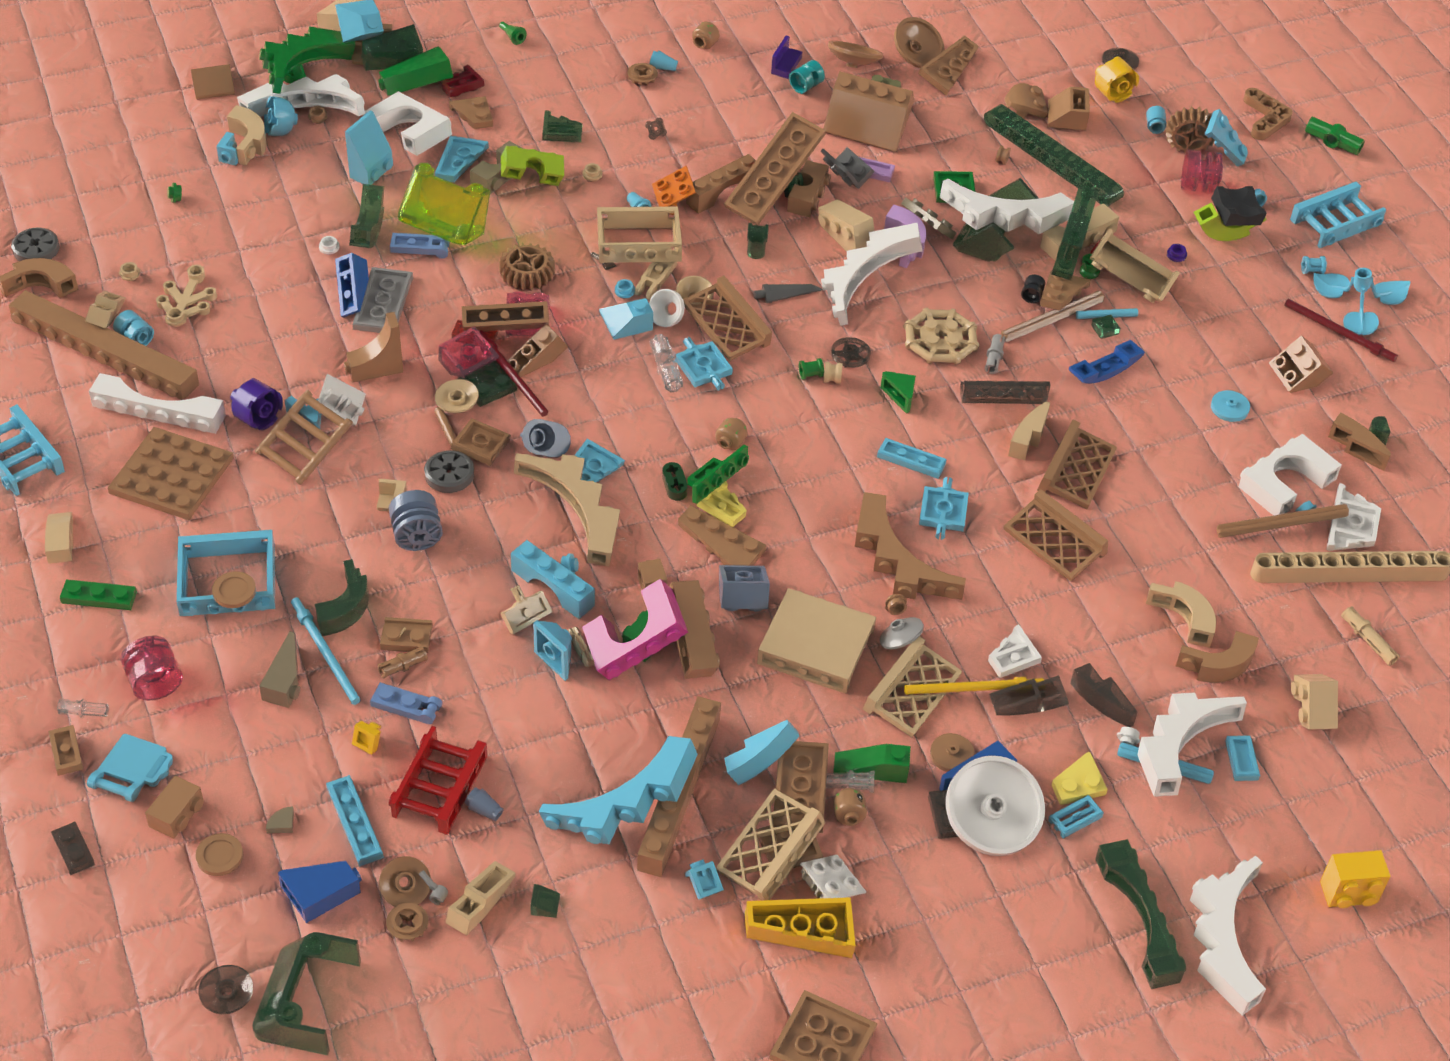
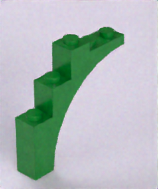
M309 26L307 34L304 33V36L287 34L286 41H282V44L265 41L264 49H260L259 60H262L263 68L268 69V73H270L269 84L272 85V93L280 94L284 77L292 69L301 64L320 59L352 60L356 44L355 41L343 43L341 31Z

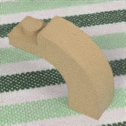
M236 105L227 116L229 132L245 137L236 149L239 164L246 166L254 158L255 154L263 155L266 150L265 127L263 120L258 114L248 108Z
M1175 581L1173 588L1151 583L1146 604L1179 613L1188 624L1187 643L1210 648L1215 634L1216 617L1209 601L1200 592L1181 582Z

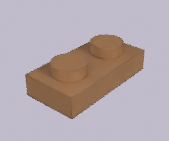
M74 725L48 731L58 776L83 770Z

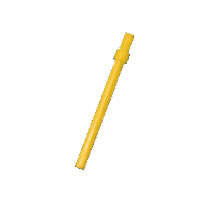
M1015 677L1014 680L905 685L904 693L908 695L1006 689L1026 691L1027 688H1044L1045 682L1043 678L1026 679V677Z

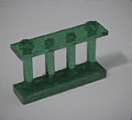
M1079 185L1051 275L1067 280L1072 279L1098 196V190Z

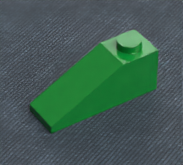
M881 744L835 752L833 775L907 783L911 746Z

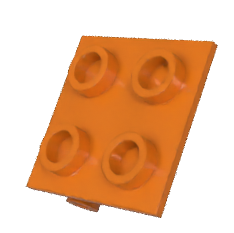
M687 166L652 184L659 207L678 206L676 203L696 193Z

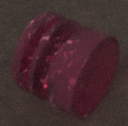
M1187 149L1182 167L1181 190L1195 192L1198 183H1201L1202 193H1206L1209 186V192L1213 194L1222 179V153L1216 152L1212 161V152H1207L1205 159L1202 160L1200 150Z
M145 636L130 643L122 651L120 657L121 664L128 677L132 691L137 698L146 701L158 700L167 697L181 685L183 680L182 671L175 659L170 643L164 637Z

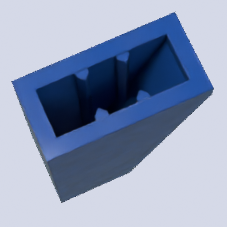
M346 861L286 869L278 872L281 888L305 923L361 893L359 884L362 881L357 869L355 867L351 869Z

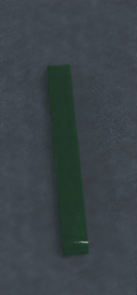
M999 104L984 114L985 123L990 128L1098 203H1104L1109 207L1123 198L1124 191L1121 185L1005 105Z

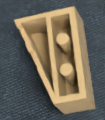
M838 199L818 207L820 226L845 251L867 247L866 241H870L869 232L874 231L873 217Z

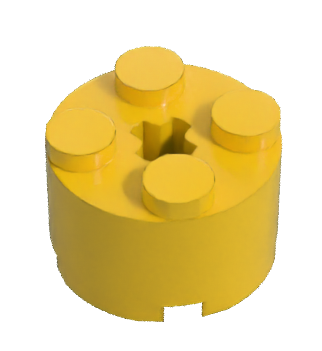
M1119 56L1104 65L1098 66L1095 71V86L1109 101H1114L1115 103L1129 98L1133 94L1131 90L1134 86L1137 88L1139 84V75Z

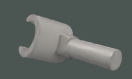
M422 870L419 875L433 891L429 897L430 901L435 905L443 903L448 895L447 888L437 885Z

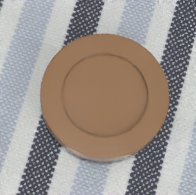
M233 571L225 573L218 577L212 586L213 598L219 605L226 608L245 606L252 601L256 594L255 582L250 575L244 572Z
M953 733L937 737L933 741L930 750L932 762L945 772L950 771L975 755L971 742L965 737Z
M225 833L214 834L205 838L196 850L198 867L204 873L211 876H223L233 872L239 867L243 859V849L240 841L236 837Z

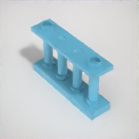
M1353 182L1295 204L1290 220L1294 224L1307 221L1320 234L1317 246L1322 248L1373 227L1380 226L1384 220L1386 209L1383 207L1372 211L1358 198L1361 185ZM1353 203L1364 215L1357 217L1345 205ZM1338 209L1349 221L1341 223L1330 211ZM1322 215L1334 227L1326 229L1314 217Z
M17 404L9 408L12 416L9 418L10 421L0 425V435L12 429H19L20 431L19 435L0 443V453L23 442L31 444L30 448L3 461L0 460L2 484L6 490L11 489L15 496L20 495L18 482L46 468L48 470L52 469L57 476L65 472L61 456ZM34 455L42 457L41 461L13 475L8 470V468Z

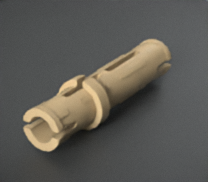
M1353 606L1343 611L1341 617L1352 626L1354 633L1357 636H1361L1388 666L1393 665L1400 658V655L1372 628L1371 622L1361 617Z

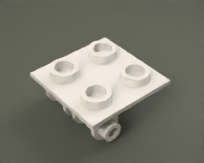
M327 374L318 401L343 419L348 418L352 420L353 425H356L359 415L361 416L365 410L362 405L366 393Z
M838 855L806 861L800 864L803 867L801 870L802 879L806 881L812 891H815L816 897L847 898L866 893L858 879L851 873Z

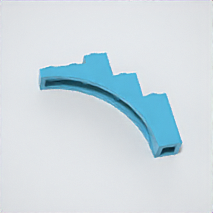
M668 736L661 750L648 766L617 789L582 802L542 804L539 814L546 827L550 829L571 830L575 833L583 832L586 840L590 843L610 845L621 820L628 823H644L654 799L677 802L698 755L690 738Z

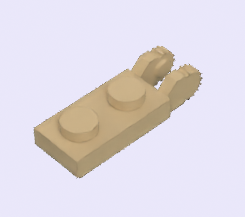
M652 262L641 276V280L635 288V295L640 296L647 285L650 288L647 291L646 298L650 300L676 268L677 262Z

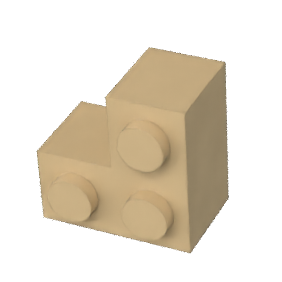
M1323 674L1294 675V681L1291 683V692L1295 699L1302 702V708L1299 709L1298 714L1302 726L1307 729H1338V681Z

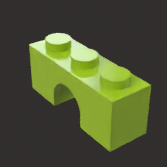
M506 146L501 155V177L520 180L526 168H532L539 175V183L559 186L564 177V155H558L553 152H541L535 149H523L517 146Z

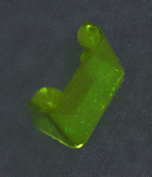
M428 163L416 165L399 207L398 220L459 245H466L482 236L485 231L491 190L484 188L483 185L473 183L464 188L433 176L434 168Z

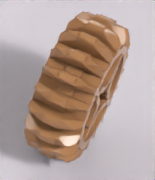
M1191 106L1188 110L1184 107L1182 112L1177 110L1175 115H1171L1165 129V134L1171 148L1176 147L1177 151L1183 150L1185 153L1190 151L1193 154L1194 151L1200 153L1202 149L1207 150L1209 146H1213L1215 140L1205 135L1212 113H1208L1207 109L1201 111L1200 106L1197 109Z
M522 243L521 246L514 245L513 249L508 248L507 252L503 253L499 261V272L503 282H507L508 286H514L515 289L522 288L523 291L529 288L532 291L535 287L540 289L541 285L547 286V282L552 280L555 272V261L551 252H547L546 247L540 248L539 244L532 246L531 243L529 245Z

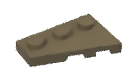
M905 197L901 203L947 237L953 239L957 234L951 229L952 224L945 219L939 221L937 219L938 214L929 208L927 211L922 209L924 204L915 198L911 201Z

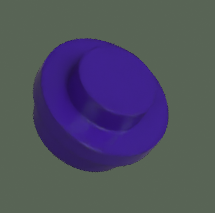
M1181 244L1171 245L1167 250V257L1174 262L1184 261L1187 258L1185 246Z

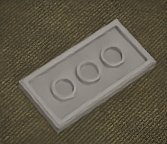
M372 267L361 311L356 313L352 324L353 330L380 333L385 324L386 313L395 312L399 323L412 283L413 272Z

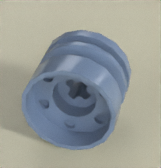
M411 490L397 495L391 501L389 515L393 525L395 542L399 547L409 551L425 550L434 546L443 535L442 525L438 516L436 500L432 494L422 490Z

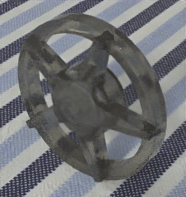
M852 337L837 340L831 348L832 358L837 363H843L842 366L844 368L863 366L867 364L871 355V350L867 343ZM844 343L843 350L835 351L837 346ZM848 343H856L861 345V347H857L856 345ZM864 350H866L867 356L865 358L859 355V353ZM838 356L844 357L846 361L840 359Z

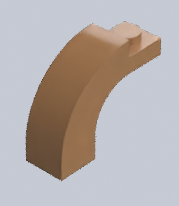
M33 258L22 260L12 264L14 270L0 276V290L5 297L31 286L48 287L59 298L79 290L75 274L71 269L61 262L51 259Z
M1236 631L1230 648L1220 653H1208L1182 645L1176 666L1188 671L1197 672V680L1202 682L1219 683L1235 679L1242 675L1251 664L1259 638Z

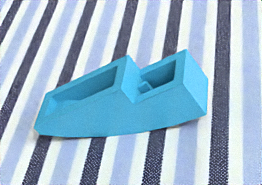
M785 720L745 739L746 748L724 758L727 773L738 785L754 778L778 760L799 737V732L788 720Z

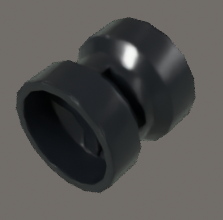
M1036 274L1029 275L1026 278L1021 292V296L1026 302L1037 303L1041 300L1046 284L1044 278Z

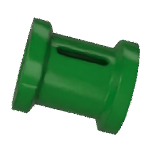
M817 358L816 361L812 362L799 361L801 379L805 380L809 376L823 377L824 364L822 359Z

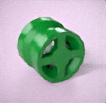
M1090 253L1082 258L1080 274L1084 278L1095 279L1099 277L1100 270L1091 265L1093 261L1090 259L1092 256Z

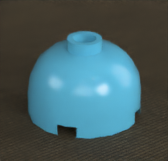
M273 96L268 98L265 108H269L268 114H264L265 133H268L269 136L287 135L293 126L297 124L298 114L295 113L294 107L288 100Z

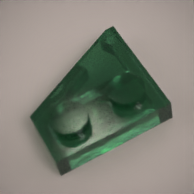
M545 110L542 140L582 141L583 123L569 120L564 116L559 118L551 116V111Z

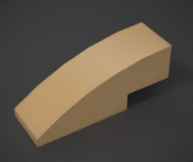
M108 291L98 294L95 303L89 307L85 322L103 328L109 327L119 313L126 297Z
M1044 402L1036 407L1019 424L1011 440L1008 456L1025 460L1029 446H1039L1050 402Z
M72 512L49 514L45 530V554L48 564L72 561L73 514Z
M494 861L465 886L464 895L448 908L446 924L467 936L497 903L514 879L516 873Z

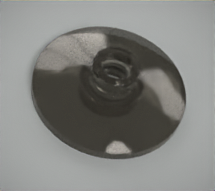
M1125 48L1108 49L1102 56L1103 64L1119 56L1133 70L1139 65L1138 56L1133 51Z
M223 965L212 969L203 977L199 985L201 1003L207 1010L216 1014H230L242 1009L249 1002L253 994L251 976L246 970L235 965ZM231 992L230 995L223 996L224 993Z

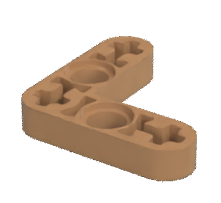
M1248 88L1245 91L1244 102L1265 115L1253 124L1251 136L1254 139L1265 140L1290 122L1293 111L1288 106L1257 88Z

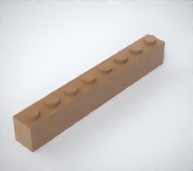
M699 696L696 699L682 738H690L698 755L677 802L658 800L638 852L637 871L662 878L720 721L721 702Z

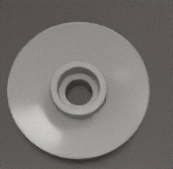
M916 617L897 619L883 631L880 636V644L885 649L902 648L915 641L921 635L924 624L921 619Z

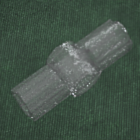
M663 334L655 335L654 338L650 339V347L657 365V373L661 376L665 390L670 391V393L677 392L683 387V380L676 363V354L671 349L668 337L663 336Z

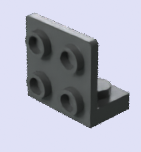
M848 147L836 159L825 149L821 150V153L825 156L823 158L824 162L830 166L829 168L837 176L840 175L849 186L853 184L859 189L874 173V170Z

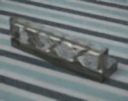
M964 381L960 383L962 403L1043 404L1047 402L1050 391V381Z

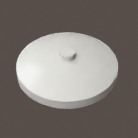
M984 756L970 761L955 774L947 790L946 811L953 830L966 845L986 855L1005 856L1022 850L1038 835L1045 817V802L1038 782L1024 766L1009 758Z

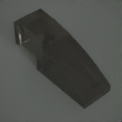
M1090 663L1074 669L1070 684L1080 696L1112 720L1127 727L1134 726L1138 712L1112 677L1103 680Z
M1059 675L1038 683L1033 678L989 694L996 715L1003 716L1037 713L1069 704Z

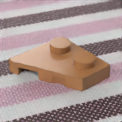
M486 96L449 101L450 110H456L459 113V117L467 121L468 125L473 129L493 127V119Z

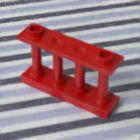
M431 726L429 732L422 736L420 748L396 792H392L390 796L389 806H391L392 817L397 818L403 807L434 817L438 823V832L448 835L487 759V743L477 740L473 749L467 750L437 740V729L435 726ZM434 749L465 759L466 763L463 768L457 769L428 760ZM424 768L455 778L456 782L453 787L448 789L420 780L418 777ZM415 788L443 797L446 802L443 807L436 808L408 799L411 790Z

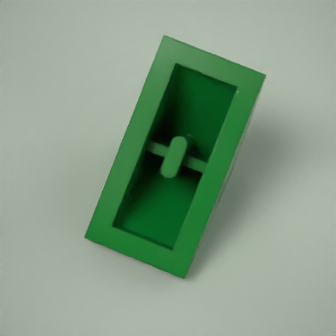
M889 371L883 372L880 388L906 414L909 413L916 376Z

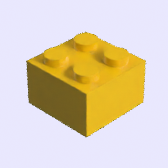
M1382 850L1332 854L1320 883L1329 908H1347L1353 905L1372 906L1378 903L1391 876Z

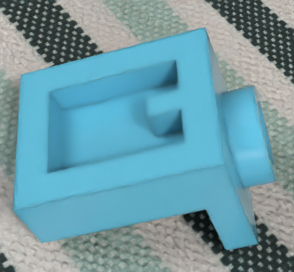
M226 132L216 146L219 162L236 166L238 164L237 143L235 142L234 133Z
M704 859L690 864L691 869L685 872L686 878L690 877L698 900L724 890L713 861L706 864Z

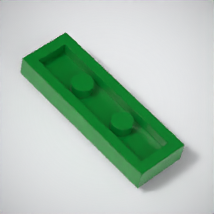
M66 579L60 595V601L62 604L131 610L137 590L136 586Z

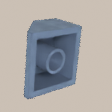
M719 565V600L721 608L728 611L748 609L754 612L768 609L770 582L765 566Z

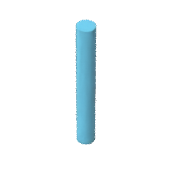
M1137 308L1076 311V319L1138 317Z

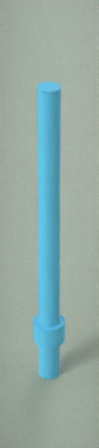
M298 597L293 598L291 604L297 612L296 617L301 625H305L353 705L358 704L361 701L360 697L313 622V615L309 609H305Z

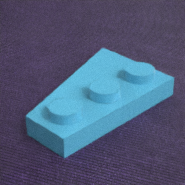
M1220 109L1213 111L1205 135L1208 138L1212 137L1215 140L1214 144L1218 148L1223 147L1225 155L1237 167L1244 165L1248 155L1247 147L1242 144L1238 133L1229 124L1227 116Z
M450 136L435 171V179L455 182L489 148L488 141Z
M586 439L574 455L585 458L581 480L594 481L596 483L623 466L625 462L624 459L589 439Z

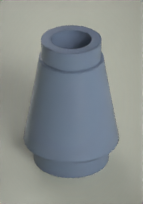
M475 787L465 800L469 810L494 821L498 820L504 810L483 788L478 789Z

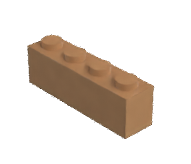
M543 301L462 306L463 329L465 333L478 332L479 330L486 332L542 328L545 324L550 327L548 303Z
M699 580L672 582L669 587L674 592L688 630L687 634L676 641L685 679L711 677L719 668L720 658L715 652V637L709 626L710 616L704 605V591L700 588Z

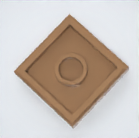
M471 418L451 443V449L462 452L470 458L491 466L510 441L511 435Z

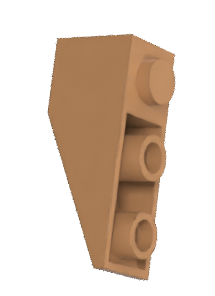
M545 324L507 361L519 376L523 377L553 362L568 346Z

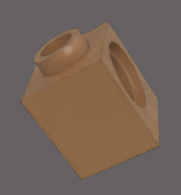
M661 559L638 563V580L642 590L659 579L667 584V577Z

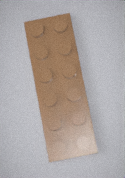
M792 112L724 203L725 207L758 226L826 135V131Z

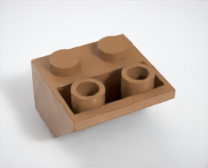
M1069 87L1049 99L1048 127L1086 131L1090 113L1089 88Z
M1303 336L1296 339L1269 362L1290 393L1317 387L1333 374V371L1314 345Z

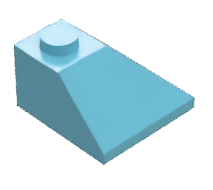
M373 0L335 4L343 43L381 37L384 32L380 12Z
M646 298L599 309L613 340L653 330V310Z
M537 620L533 623L534 652L566 681L569 678L572 637L566 629H562L557 623Z

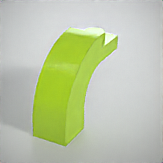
M1212 202L1194 211L1204 233L1218 241H1232L1251 235L1249 229L1257 226H1225Z

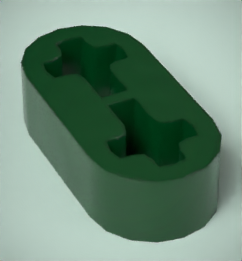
M666 463L662 468V479L667 495L675 501L683 500L687 496V482L683 469L678 463Z

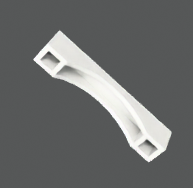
M102 373L98 375L89 390L93 407L192 428L202 432L216 434L226 416L223 400L206 396L179 401L153 399L133 391L120 377Z

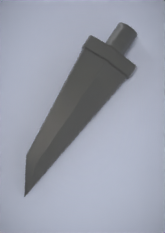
M762 284L763 290H756L753 294L754 299L765 298L766 303H772L773 301L805 295L823 289L812 284Z

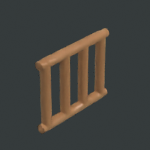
M306 390L255 450L257 454H264L293 475L299 485L309 477L353 424L352 420L348 418L343 419L313 398V394L309 390ZM305 404H308L339 426L331 436L298 414ZM291 421H294L325 443L317 453H314L284 431ZM277 437L310 460L302 471L269 448Z

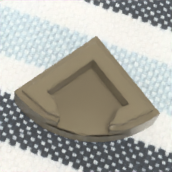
M293 806L280 809L270 817L266 825L267 833H293Z

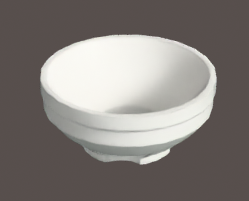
M661 289L651 297L649 305L653 310V322L656 325L671 327L680 322L684 315L685 306L683 298L679 293L671 289ZM672 302L676 305V312L673 315L668 312V306Z

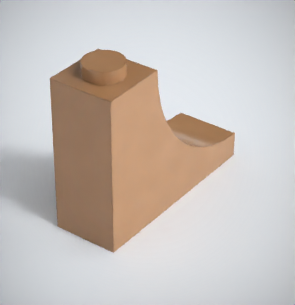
M395 312L386 313L385 324L375 339L357 350L346 352L347 361L344 362L346 375L350 374L352 382L403 373L400 330Z

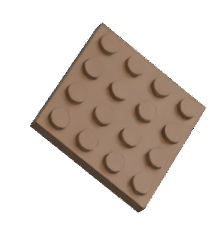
M153 427L108 486V492L120 498L190 520L234 459L233 452Z

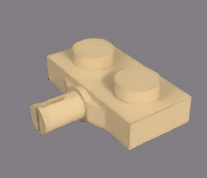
M517 585L510 589L517 602L512 607L501 612V615L510 634H515L553 611L543 591H539L530 597H525L520 585Z

